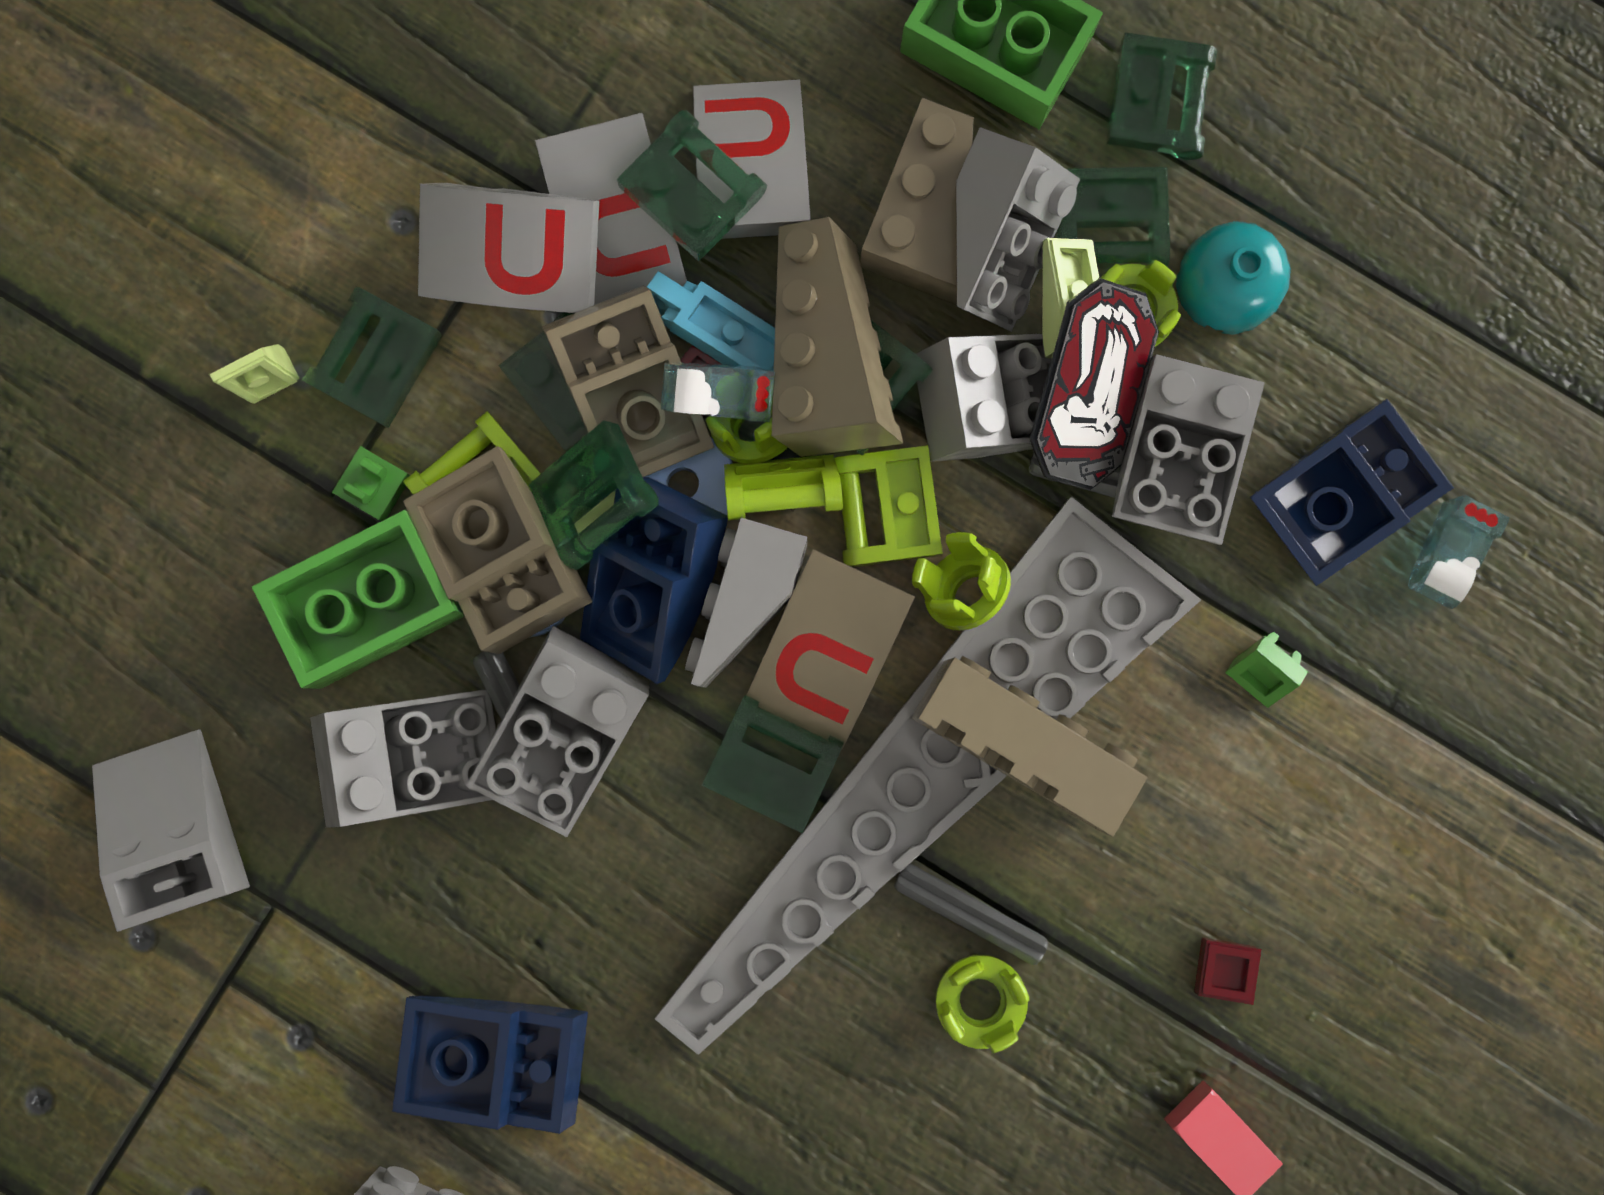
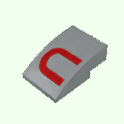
M800 79L693 86L699 225L702 240L774 236L779 234V226L810 221Z
M642 113L535 140L549 194L599 200L594 305L643 285L647 287L658 271L679 285L684 286L687 279Z
M452 183L420 184L418 296L471 304L577 313L594 306L599 200L506 188L490 189Z

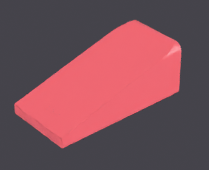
M1204 1080L1164 1118L1169 1126L1235 1195H1253L1283 1165Z

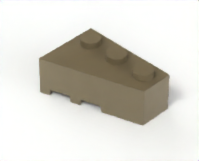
M925 98L921 99L862 247L860 259L861 268L956 305V180L972 146L974 117Z

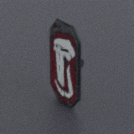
M1098 278L1067 302L1030 436L1031 446L1044 477L1091 490L1122 466L1159 334L1146 293Z

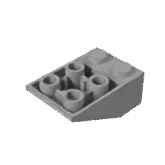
M981 127L956 180L957 307L1012 332L1016 321L1027 310L1030 301V289L1039 269L1043 268V241L1046 238H1054L1062 218L1071 211L1076 200V187L1080 179L1038 148Z
M1042 334L948 337L913 355L930 462L980 458L1033 449L1030 443V436L1052 359L1045 357Z
M1154 355L1150 362L1126 452L1120 467L1112 517L1222 545L1265 383L1177 359Z
M745 518L740 519L737 531L727 528L718 556L721 566L726 567L721 585L710 584L701 614L705 616V619L710 620L705 639L694 638L685 666L686 671L694 673L691 684L706 688L788 604L794 592L806 553V536Z
M552 626L469 779L467 787L568 837L649 695L650 680L607 654Z
M487 690L326 712L310 718L326 828L354 825L493 800L467 787L469 779L496 731L492 701Z
M195 730L92 765L100 879L117 932L250 887L201 730Z

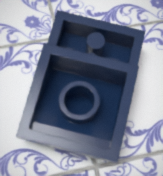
M1385 399L1379 401L1308 452L1249 498L1312 583L1317 586L1409 523L1411 517L1451 491L1454 487L1390 401Z
M650 477L617 483L610 534L593 539L587 591L593 602L584 606L580 639L654 683L664 682L680 657L703 608L718 564V556L725 535L728 516Z
M431 996L406 997L392 1112L496 1130L505 1125H512L558 1134L562 1133L576 1122L588 1011L497 1000Z

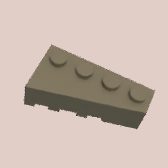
M830 217L779 226L772 437L801 457L903 444L900 427L894 420L890 404L893 398L889 381L884 377L878 352L881 351L878 334L872 327L868 311L870 302L857 247Z
M964 656L960 660L955 657L945 660L912 714L911 719L1102 833L1114 837L1148 778L1134 769L1138 760L1110 743L1107 744L1104 750L1085 738L1089 732L1085 727L1061 714L1058 715L1056 720L1037 709L1040 701L1013 685H1010L1008 690L989 679L991 672Z

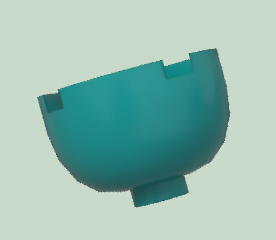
M1233 221L1210 228L1192 242L1180 263V271L1177 273L1176 289L1181 306L1194 322L1204 328L1208 325L1215 330H1222L1223 334L1234 335L1255 329L1277 311L1289 289L1291 267L1285 248L1271 232L1254 223Z

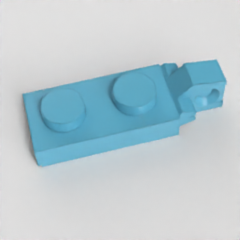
M659 271L655 274L647 288L651 290L659 313L662 315L661 318L664 325L671 332L757 387L758 378L766 370L774 372L775 328L702 281L699 285L686 281L684 286H681Z

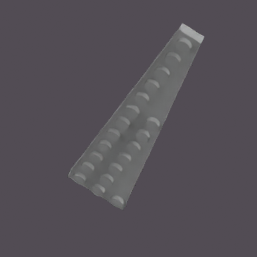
M1070 497L1010 571V590L1001 609L984 624L961 632L658 1012L655 1020L699 1055L749 1010L767 990L772 989L798 962L832 935L840 924L857 909L865 905L892 877L907 867L1007 776L911 719L912 714L945 660L954 657L960 660L964 656L990 671L989 679L1008 690L1010 685H1013L1040 701L1037 709L1056 720L1059 714L1070 719L1085 706V703L1107 683L1116 678L1132 660L1158 640L1201 599L1083 505Z

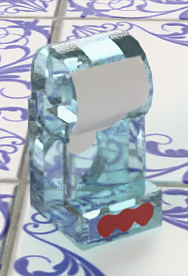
M664 363L660 409L688 414H707L711 417L770 422L775 371L756 366Z
M1466 495L1444 501L1411 572L1408 583L1409 589L1448 609L1457 607L1472 587L1476 570L1480 569L1493 540L1501 538L1510 517Z

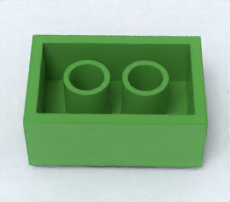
M919 0L904 25L900 52L1040 130L1089 45L1103 12L1082 0Z
M406 510L252 586L301 688L322 689L465 616L458 601L448 599L411 517Z

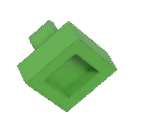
M360 446L332 493L374 518L383 521L387 519L404 491L406 485L403 481L410 475Z
M1275 632L1262 637L1234 658L1225 672L1267 708L1298 688L1308 673L1300 665L1301 654L1297 650L1288 655L1275 644L1279 638V635Z

